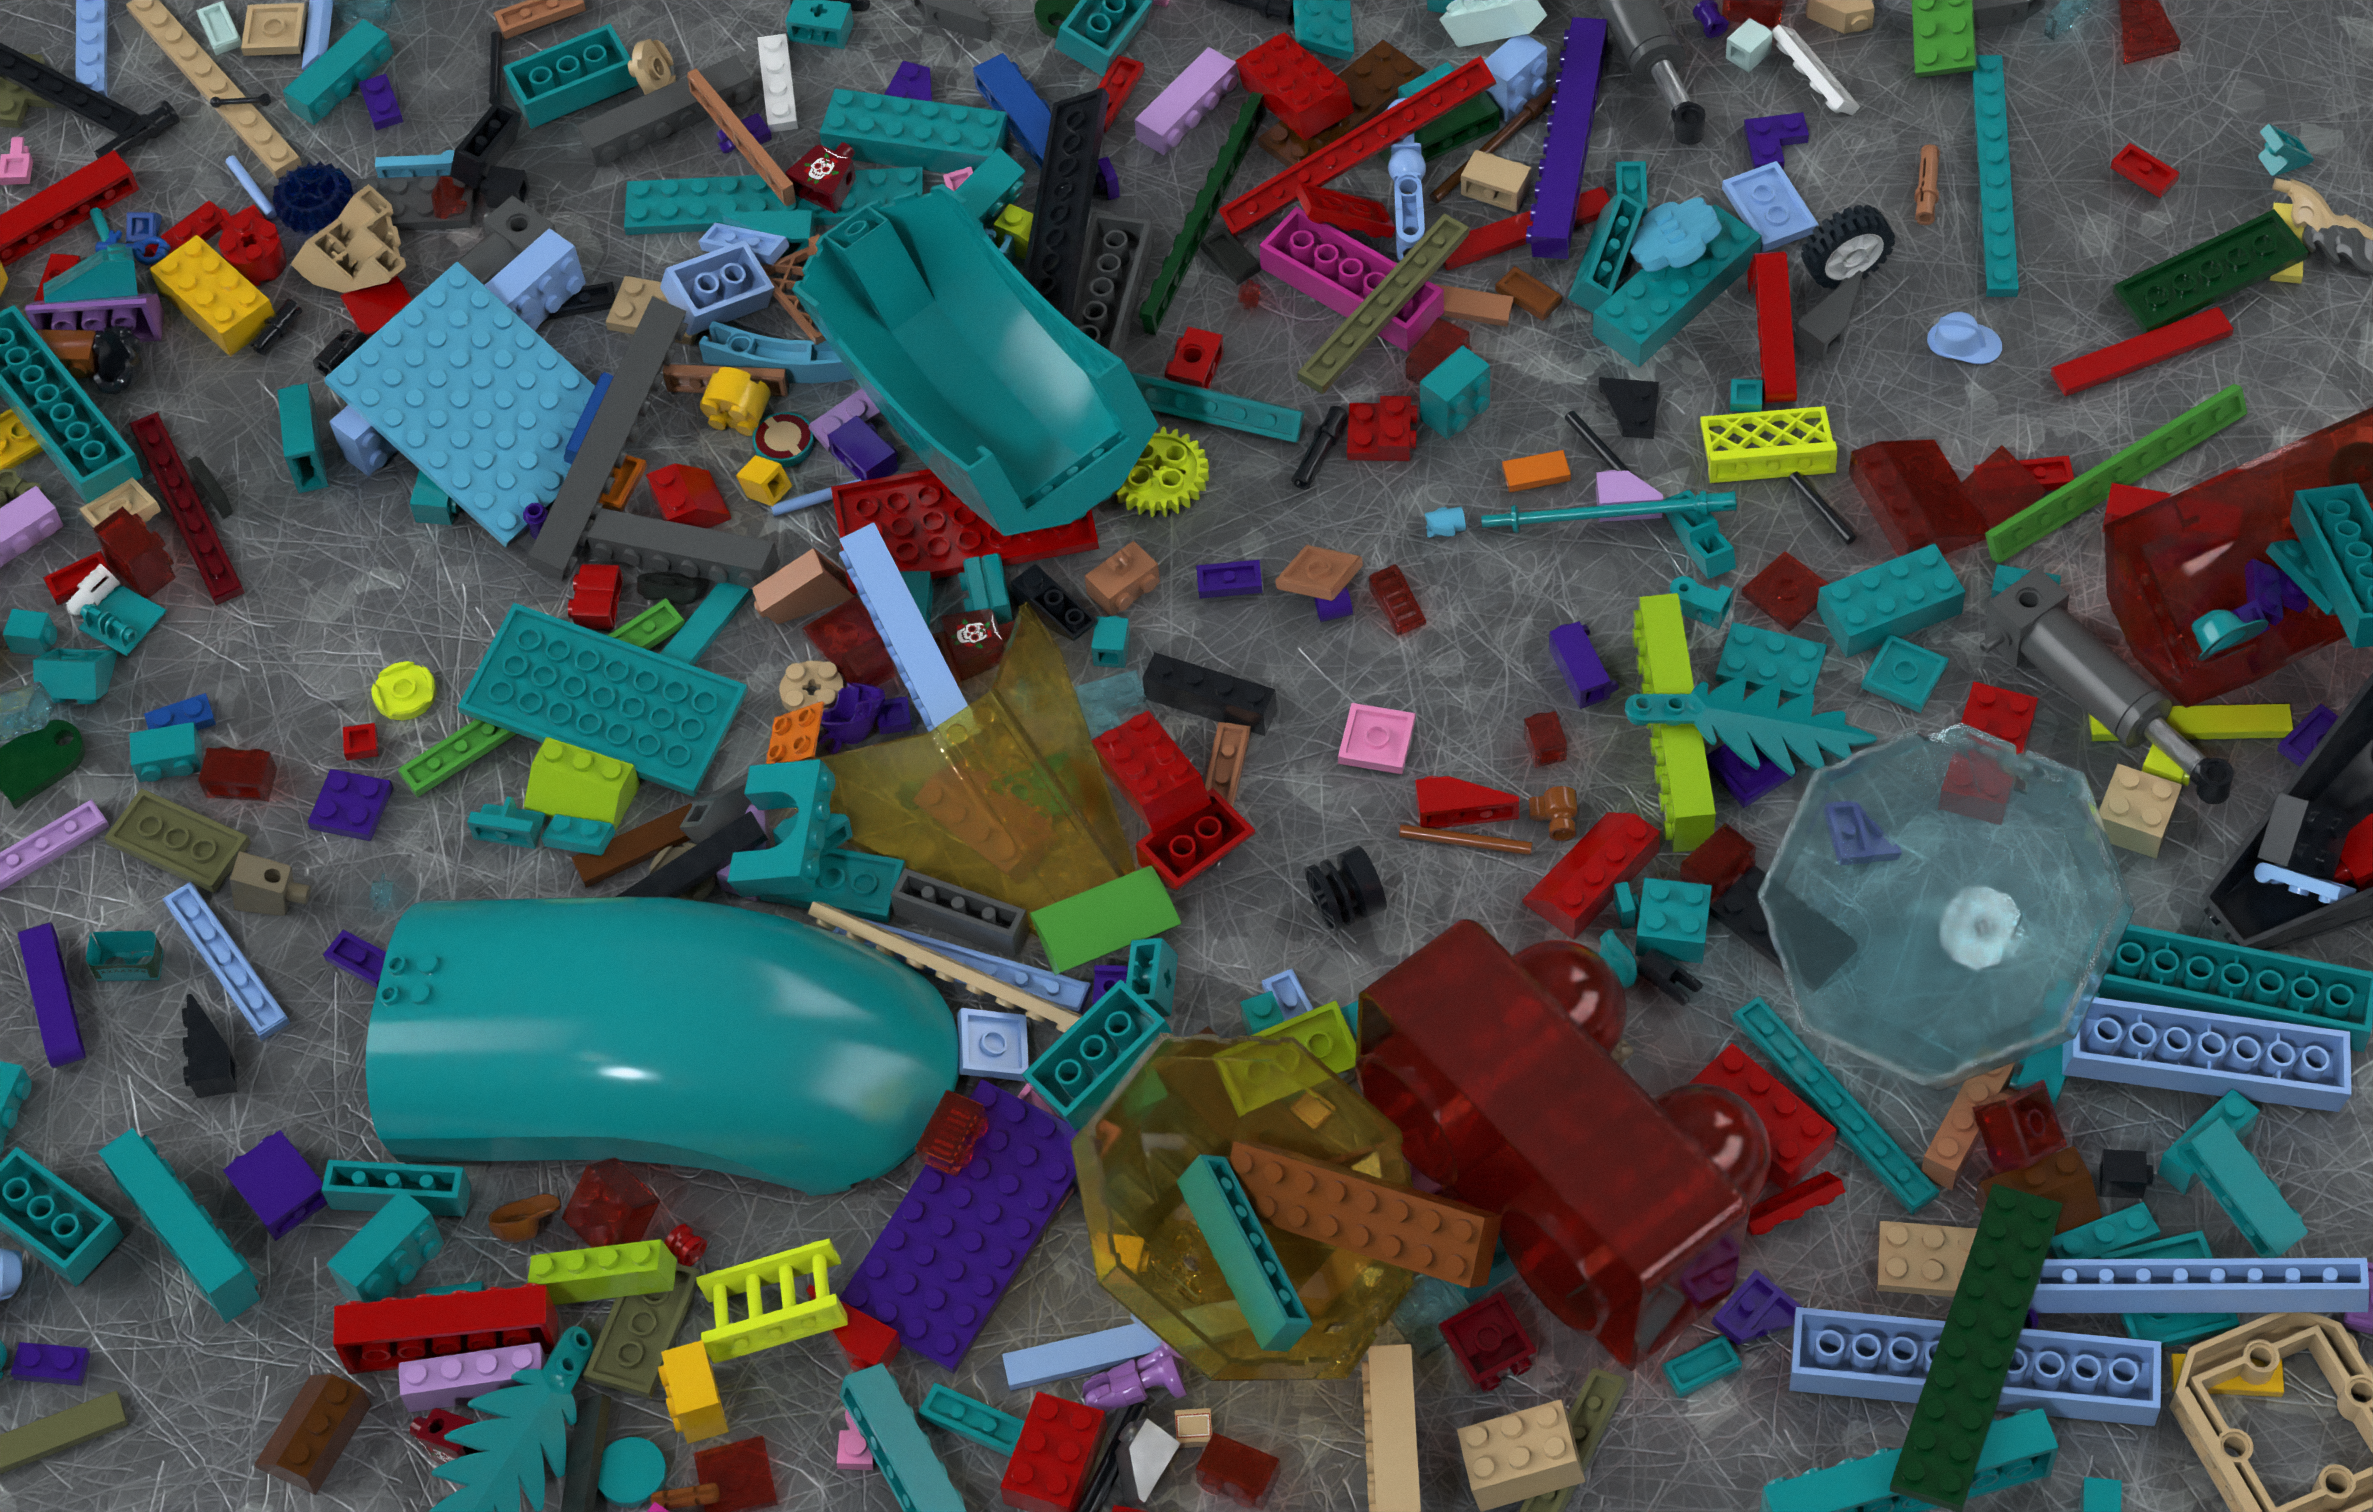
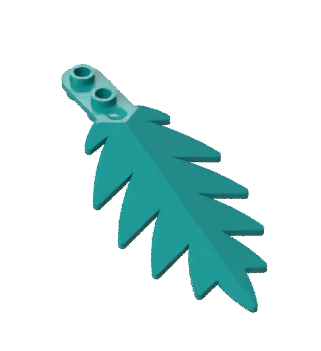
M1744 676L1720 685L1709 695L1708 683L1701 682L1693 689L1691 694H1634L1626 700L1624 706L1628 720L1638 726H1644L1649 723L1667 724L1670 726L1694 724L1711 745L1716 744V733L1735 754L1755 770H1758L1760 763L1752 745V740L1774 764L1791 777L1795 775V769L1785 744L1806 764L1824 775L1827 769L1818 746L1847 763H1852L1853 756L1849 746L1869 745L1876 743L1877 737L1873 734L1845 725L1846 713L1844 711L1825 712L1811 717L1814 703V695L1811 693L1793 698L1777 709L1781 690V683L1774 682L1760 688L1743 701L1747 678Z
M571 1326L566 1329L542 1370L525 1369L516 1371L511 1375L513 1380L525 1385L496 1390L468 1402V1407L502 1418L466 1425L450 1431L444 1436L447 1441L483 1452L459 1457L432 1470L431 1474L434 1477L467 1487L452 1493L431 1508L429 1512H520L519 1483L536 1512L543 1510L545 1475L542 1452L556 1477H563L566 1465L564 1418L570 1426L577 1422L576 1406L571 1390L593 1352L592 1338L585 1329L578 1326Z

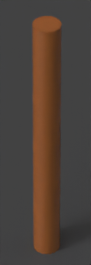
M1403 824L1400 825L1399 831L1400 838L1531 855L1533 842Z

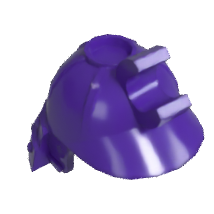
M847 683V687L839 690L836 705L833 708L823 710L820 726L825 729L819 731L818 742L822 745L827 739L831 738V743L825 749L834 755L840 750L842 743L858 744L864 740L872 730L875 717L878 716L884 705L886 697L884 690L869 684Z

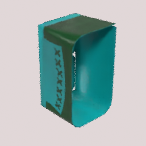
M149 930L93 932L96 941L90 933L86 961L97 982L160 980L164 950L154 932ZM152 956L148 963L136 964L141 958ZM112 957H121L126 962V964L104 965Z

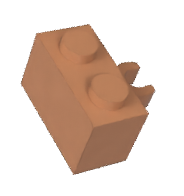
M1135 541L1123 547L1085 575L1087 595L1109 616H1114L1119 611L1126 610L1134 600L1144 593L1151 592L1160 582L1158 563Z

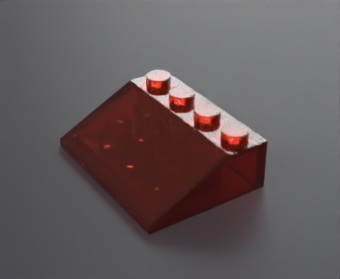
M1934 439L1879 441L1851 451L1848 474L1898 557L1934 543L1942 555L1986 540L1985 533L1990 530L1989 526Z

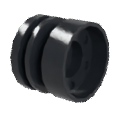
M1359 845L1337 855L1338 871L1328 859L1320 862V868L1315 864L1305 868L1308 890L1313 905L1332 932L1343 928V921L1347 925L1355 923L1353 907L1364 918L1387 909L1385 893L1376 869L1367 853Z

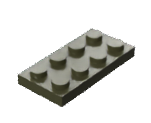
M142 788L104 837L107 845L213 893L217 891L234 867L239 851L245 852L251 844L247 835Z
M677 1263L673 1291L617 1297L583 1374L585 1381L651 1399L660 1379L658 1366L664 1365L661 1352L672 1349L698 1287L696 1277L702 1276L700 1269Z

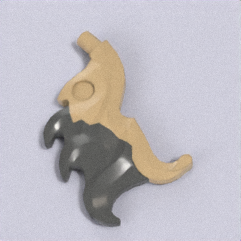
M2275 178L2272 190L2287 193V196L2291 197L2293 202L2291 211L2292 222L2296 228L2300 226L2305 228L2301 239L2307 250L2314 253L2316 250L2314 243H2316L2323 249L2329 260L2338 265L2341 262L2338 255L2345 256L2360 272L2373 275V228L2347 214L2343 216L2334 214L2323 197L2310 186L2292 178L2290 181Z

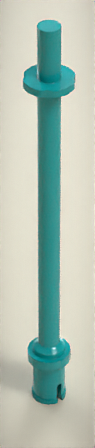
M1700 491V494H1697L1694 498L1531 512H1519L1518 507L1512 505L1511 513L1481 516L1482 528L1512 526L1513 532L1519 533L1520 525L1682 511H1696L1701 513V516H1708L1709 512L1737 511L1736 491L1707 494V491Z

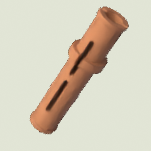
M1931 144L1921 148L1919 185L1914 196L1917 203L1915 221L1917 220V223L1920 225H1930L1935 221V204L1939 200V192L1936 188L1940 149Z

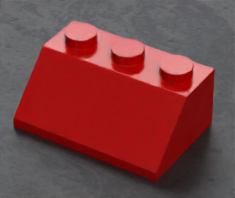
M1214 788L1207 791L1212 803L1211 805L1155 835L1150 832L1136 843L1138 864L1142 868L1152 865L1164 887L1179 890L1256 834L1255 829Z

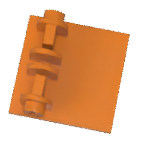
M821 701L774 718L766 764L805 761L815 757L825 702Z

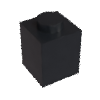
M490 166L487 177L482 179L480 187L487 207L496 209L512 195L525 204L530 191L525 170Z
M2103 1149L2099 1163L2100 1197L2143 1199L2146 1186H2152L2153 1166L2147 1165L2146 1151Z

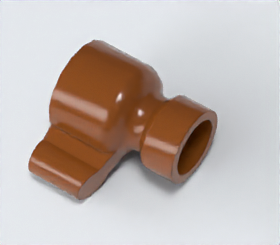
M1566 786L1552 787L1545 791L1544 796L1529 798L1530 819L1533 821L1551 820L1549 823V837L1555 841H1568L1576 836L1575 822L1572 819L1577 815L1578 808L1577 794L1573 788Z

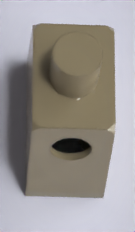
M239 851L230 878L234 910L284 916L287 914L290 902L307 905L311 886L294 882L291 866Z

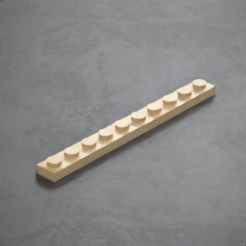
M132 0L126 4L128 12L209 103L211 98L215 96L220 99L246 98L159 0ZM252 103L228 104L214 108L277 179L302 165L300 157Z
M813 901L808 912L809 915L817 918L816 924L834 931L837 926L847 931L845 935L847 938L863 944L865 940L876 943L875 949L892 957H894L895 952L907 957L905 963L924 970L926 965L937 970L935 976L945 981L954 983L956 978L967 983L965 989L981 996H984L985 992L997 996L995 1002L1002 1006L1014 1009L1015 1005L1026 1009L1025 1015L1034 1020L1044 1022L1047 1018L1056 1022V1029L1064 1033L1083 1016L827 903Z

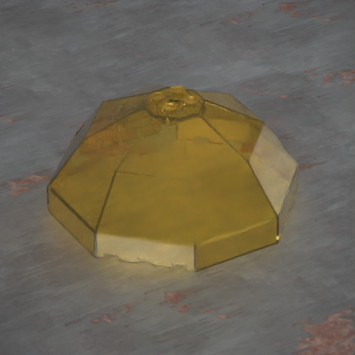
M1160 1033L1140 1054L1070 1141L1098 1285L1106 1297L1180 1362L1209 1381L1346 1380L1378 1336L1373 1330L1377 1327L1385 1326L1413 1286V1271L1260 1223L1296 1293L1319 1271L1323 1274L1330 1294L1325 1299L1298 1296L1313 1325L1288 1352L1262 1350L1256 1342L1255 1336L1245 1316L1242 1314L1231 1288L1227 1285L1226 1279L1217 1261L1214 1259L1203 1233L1199 1230L1197 1222L1188 1204L1185 1202L1176 1181L1199 1154L1226 1157L1229 1163L1234 1141L1254 1139L1414 1188L1409 1164L1404 1162L1400 1144L1403 1143L1401 1130L1294 1037H1281L1279 1040L1262 1039V1036L1237 1035L1235 1038H1218L1217 1034H1193L1191 1037H1176L1173 1033ZM1191 1259L1194 1262L1193 1269L1195 1271L1188 1269L1184 1261ZM1331 1326H1344L1338 1332L1328 1331Z

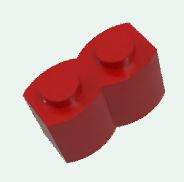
M601 564L581 565L579 574H575L573 578L574 598L568 602V617L573 618L574 624L587 629L614 628L617 619L618 603L623 588V576L620 566Z

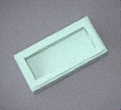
M224 1L196 10L216 56L241 47V38Z

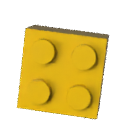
M703 1340L662 1351L664 1365L658 1366L662 1385L665 1387L666 1403L676 1433L683 1432L687 1444L729 1432L714 1371Z

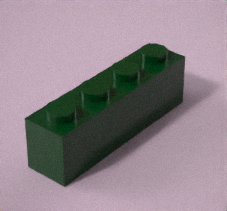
M1484 91L1414 133L1415 143L1421 144V155L1425 163L1499 130V109ZM1391 146L1378 153L1387 166L1391 158Z

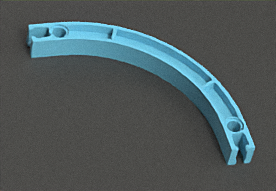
M986 228V234L995 244L997 233ZM1005 234L1004 242L999 250L1012 263L1016 256L1014 238ZM712 321L709 326L712 342L706 336H703L699 342L703 362L714 366L786 369L788 383L813 384L855 379L827 340L815 345L812 340H787L766 337Z

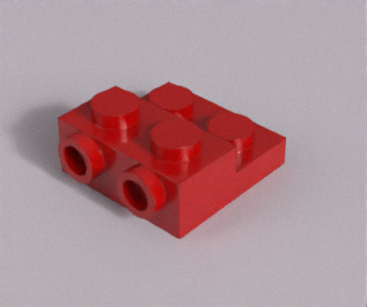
M1380 396V403H1349L1347 460L1410 461V449H1416L1417 431L1411 430V424H1417V405H1411V396Z

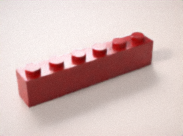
M115 150L0 215V261L3 268L91 218V209L97 207L103 211L139 190L132 170Z

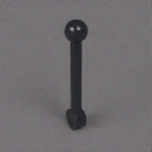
M266 93L261 94L259 97L220 99L215 96L210 100V104L214 108L228 104L260 103L262 106H268L271 103L270 95Z

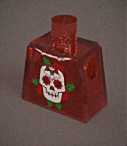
M991 609L941 616L943 631L961 682L1005 663L1007 655L1004 643L1021 638L1016 620L998 625L994 612Z

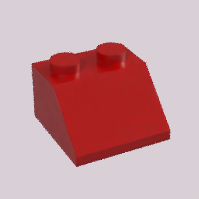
M674 463L646 474L652 498L663 520L708 529L732 519L709 470Z

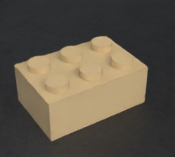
M1561 1399L1457 1429L1470 1488L1481 1512L1586 1482L1571 1422Z

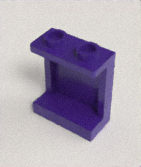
M281 1130L263 1138L255 1148L245 1155L236 1157L228 1167L223 1169L230 1185L240 1193L263 1222L267 1232L274 1241L280 1239L328 1204L321 1191L323 1182Z

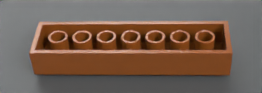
M1250 1139L1233 1142L1229 1164L1260 1223L1466 1288L1488 1284L1503 1215L1258 1140Z

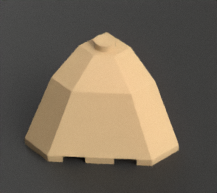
M368 184L352 196L335 221L305 242L290 265L313 285L342 293L391 281L406 268L405 259L400 257L398 249L401 245L396 226H393L391 220L393 215L391 203Z

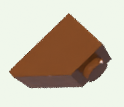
M36 330L73 378H93L98 372L100 366L98 362L99 354L93 350V344L96 341V330Z

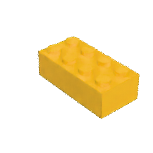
M198 235L149 268L158 291L230 357L249 344V341L265 326L264 321L269 316L273 317L275 314L270 300Z

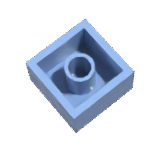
M1527 34L1511 37L1484 60L1497 83L1485 90V92L1498 107L1499 117L1506 122L1515 114H1519L1523 110L1524 104L1531 98L1538 97L1547 87V47Z

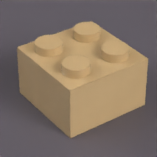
M2117 763L2098 811L2092 837L2157 859L2176 810L2182 785Z

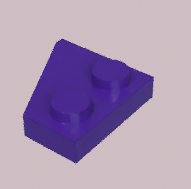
M903 60L884 95L933 102L930 68Z
M1755 1269L1717 1312L1711 1324L1737 1345H1741L1793 1326L1795 1308L1802 1306Z

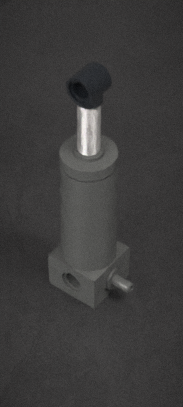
M1596 0L1604 18L1608 20V26L1634 78L1643 84L1657 83L1671 111L1670 115L1674 122V136L1677 141L1685 145H1694L1700 142L1704 136L1705 110L1699 104L1691 102L1677 75V72L1684 65L1686 54L1660 1Z
M2036 567L1989 601L1985 639L1980 642V648L1983 652L1989 653L1995 648L2015 667L2029 660L2127 747L2135 748L2147 740L2151 741L2167 757L2190 775V780L2197 785L2196 792L2202 801L2214 805L2221 804L2229 798L2234 770L2230 763L2220 758L2205 757L2165 722L2172 708L2171 700L2067 611L2069 594L2041 569Z

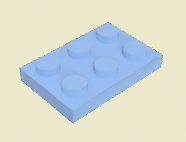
M1777 161L1722 181V190L1744 224L1762 235L1761 250L1763 253L1814 234L1812 230L1819 226Z

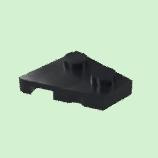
M1599 377L1598 389L1600 393L1603 392L1608 402V409L1612 417L1617 420V427L1622 437L1654 439L1659 382Z

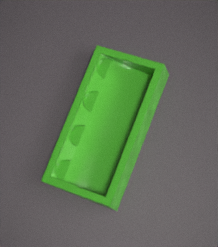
M1152 865L1029 914L1055 976L1131 946V940L1148 939L1182 924L1163 883Z

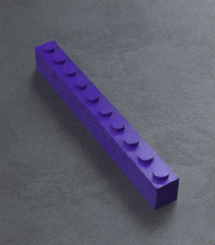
M1572 17L1570 29H1565L1564 47H1566V50H1561L1560 68H1562V72L1557 71L1555 86L1558 93H1553L1551 110L1554 111V115L1548 116L1547 132L1550 133V137H1544L1543 155H1546V158L1540 159L1539 177H1542L1541 181H1536L1535 199L1538 200L1537 203H1532L1530 220L1533 222V226H1528L1526 232V244H1531L1532 257L1569 259L1608 45L1607 19Z

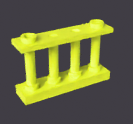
M830 1238L696 1277L697 1284L708 1303L713 1302L716 1328L701 1333V1339L704 1342L706 1351L714 1364L848 1325L847 1313L836 1293L830 1295L827 1268L841 1264V1258ZM813 1272L816 1299L796 1304L794 1278ZM780 1282L783 1309L763 1314L761 1287ZM747 1292L749 1319L730 1324L727 1297Z

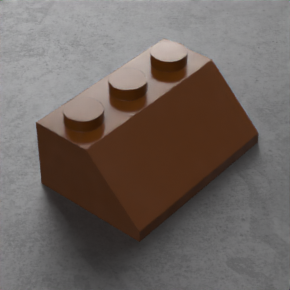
M2075 1146L1978 1183L1975 1203L1981 1214H1983L1993 1183L2063 1203L2054 1236L2102 1218L2091 1174Z
M333 1374L310 1375L255 1462V1468L316 1495L371 1407V1403L363 1388Z

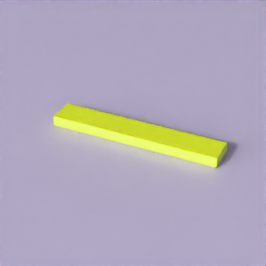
M2290 704L2172 706L2170 714L2165 721L2186 740L2285 738L2293 730ZM2088 713L2091 741H2120Z

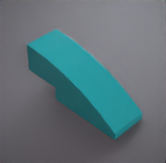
M1686 490L1664 500L1694 498L1695 495L1690 490ZM1696 511L1665 513L1686 551L1707 579L1736 568L1734 547L1719 532L1718 521L1710 512L1708 516H1701V513Z

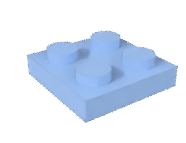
M961 1008L957 1014L959 1074L1025 1081L1021 1074L1029 1068L1026 1015Z

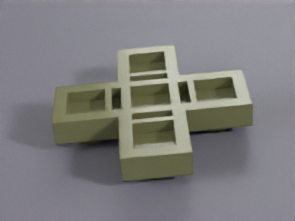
M22 53L43 65L45 64L42 55ZM0 77V127L20 128L28 106L57 108L56 105Z

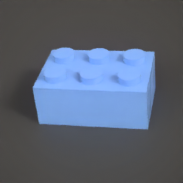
M743 240L667 267L660 289L669 304L686 311L684 323L688 324L686 333L690 336L709 329L712 321L723 324L767 308L774 291V286L747 241Z

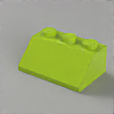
M546 737L532 762L524 809L543 812L545 816L550 818L558 814L612 823L616 832L640 787L635 766Z

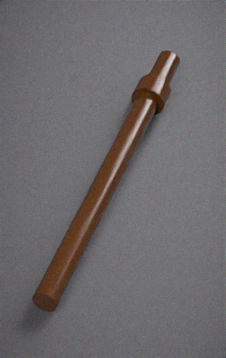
M1548 87L1537 98H1531L1523 105V110L1481 147L1479 151L1493 154L1530 119H1536L1543 112V107L1552 100V95L1556 91L1552 87ZM1470 158L1429 195L1434 203H1439L1461 183V174Z

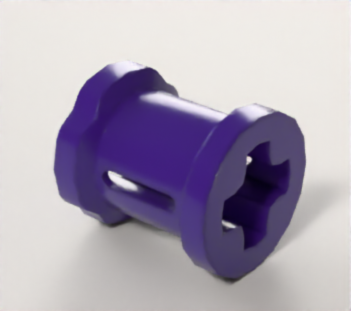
M1702 0L1694 7L1692 14L1704 26L1703 32L1706 37H1719L1727 30L1729 22L1726 17L1721 16L1718 12V4L1715 0Z

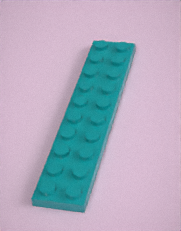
M923 167L855 170V182L836 214L796 195V202L788 207L785 206L760 175L627 181L624 230L626 235L708 231L714 223L724 224L722 212L812 210L815 226L837 225L869 202L880 200L882 205L894 202L895 196L912 191H917L918 195H923Z

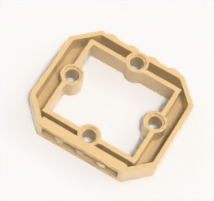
M2273 1312L2188 1349L2169 1407L2231 1512H2373V1466L2353 1475L2348 1468L2337 1464L2328 1465L2322 1469L2312 1487L2311 1493L2276 1508L2249 1463L2254 1447L2252 1439L2246 1432L2240 1429H2229L2207 1392L2209 1388L2239 1375L2250 1384H2265L2272 1378L2280 1359L2308 1348L2338 1396L2337 1408L2339 1413L2345 1419L2355 1424L2373 1454V1367L2369 1363H2365L2358 1352L2359 1348L2356 1339L2351 1333L2346 1332L2340 1322L2311 1312ZM2251 1359L2261 1360L2266 1367L2254 1365ZM2352 1394L2362 1396L2366 1402H2358L2353 1398ZM2224 1448L2235 1450L2239 1457L2228 1455ZM2326 1484L2337 1486L2341 1493L2330 1491Z

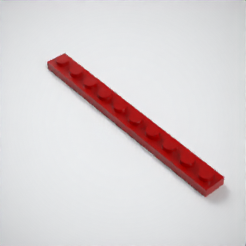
M1480 55L1218 210L1235 238L1298 201L1299 199L1295 192L1299 182L1322 187L1496 85V80Z

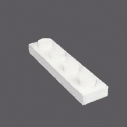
M1778 24L1772 32L1774 38L1778 41L1776 46L1779 50L1792 57L1794 60L1793 66L1800 73L1809 77L1811 80L1809 82L1810 86L1827 98L1826 105L1837 114L1843 112L1853 116L1860 108L1859 104L1794 29Z
M785 33L757 37L768 128L771 132L798 129L787 35Z

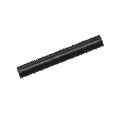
M497 31L491 33L489 103L492 105L495 101L501 102L502 34Z
M1570 411L1566 414L1565 420L1612 470L1631 472L1575 411Z
M1798 471L1792 473L1788 478L1791 484L1847 545L1853 543L1857 537L1854 532Z

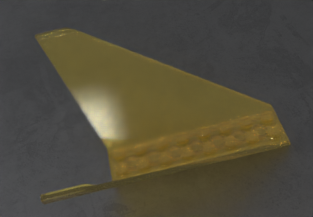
M1025 602L1018 606L1020 610L991 691L930 732L816 759H821L835 775L836 784L835 789L831 793L830 813L845 814L849 818L853 837L846 842L872 855L904 860L906 869L1025 909L1029 933L1039 937L1029 915L1031 912L1135 872L1136 869L1062 653L1028 602Z

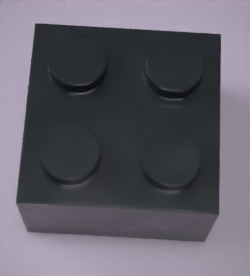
M2279 792L2257 857L2333 880L2354 816Z

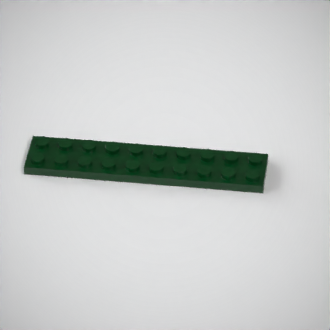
M1993 1183L1890 1483L1891 1492L1955 1512H1963L2062 1212L2063 1203Z

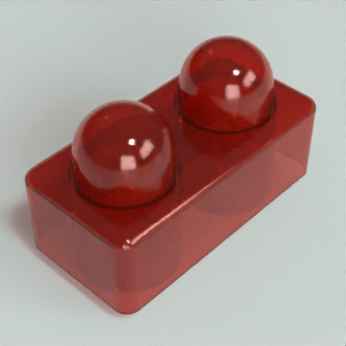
M1471 919L1459 920L1359 993L1355 1060L1356 1081L1375 1120L1388 1139L1410 1164L1430 1180L1440 1185L1451 1186L1464 1201L1477 1208L1503 1215L1499 1230L1501 1242L1514 1267L1542 1304L1569 1328L1582 1335L1594 1337L1619 1365L1628 1371H1633L1731 1294L1735 1284L1750 1216V1206L1764 1189L1771 1169L1772 1150L1768 1131L1763 1120L1752 1105L1731 1090L1713 1084L1693 1083L1674 1087L1653 1099L1611 1056L1623 1035L1627 1018V1003L1620 978L1613 967L1600 954L1579 943L1565 940H1547L1531 944L1511 955L1480 923Z

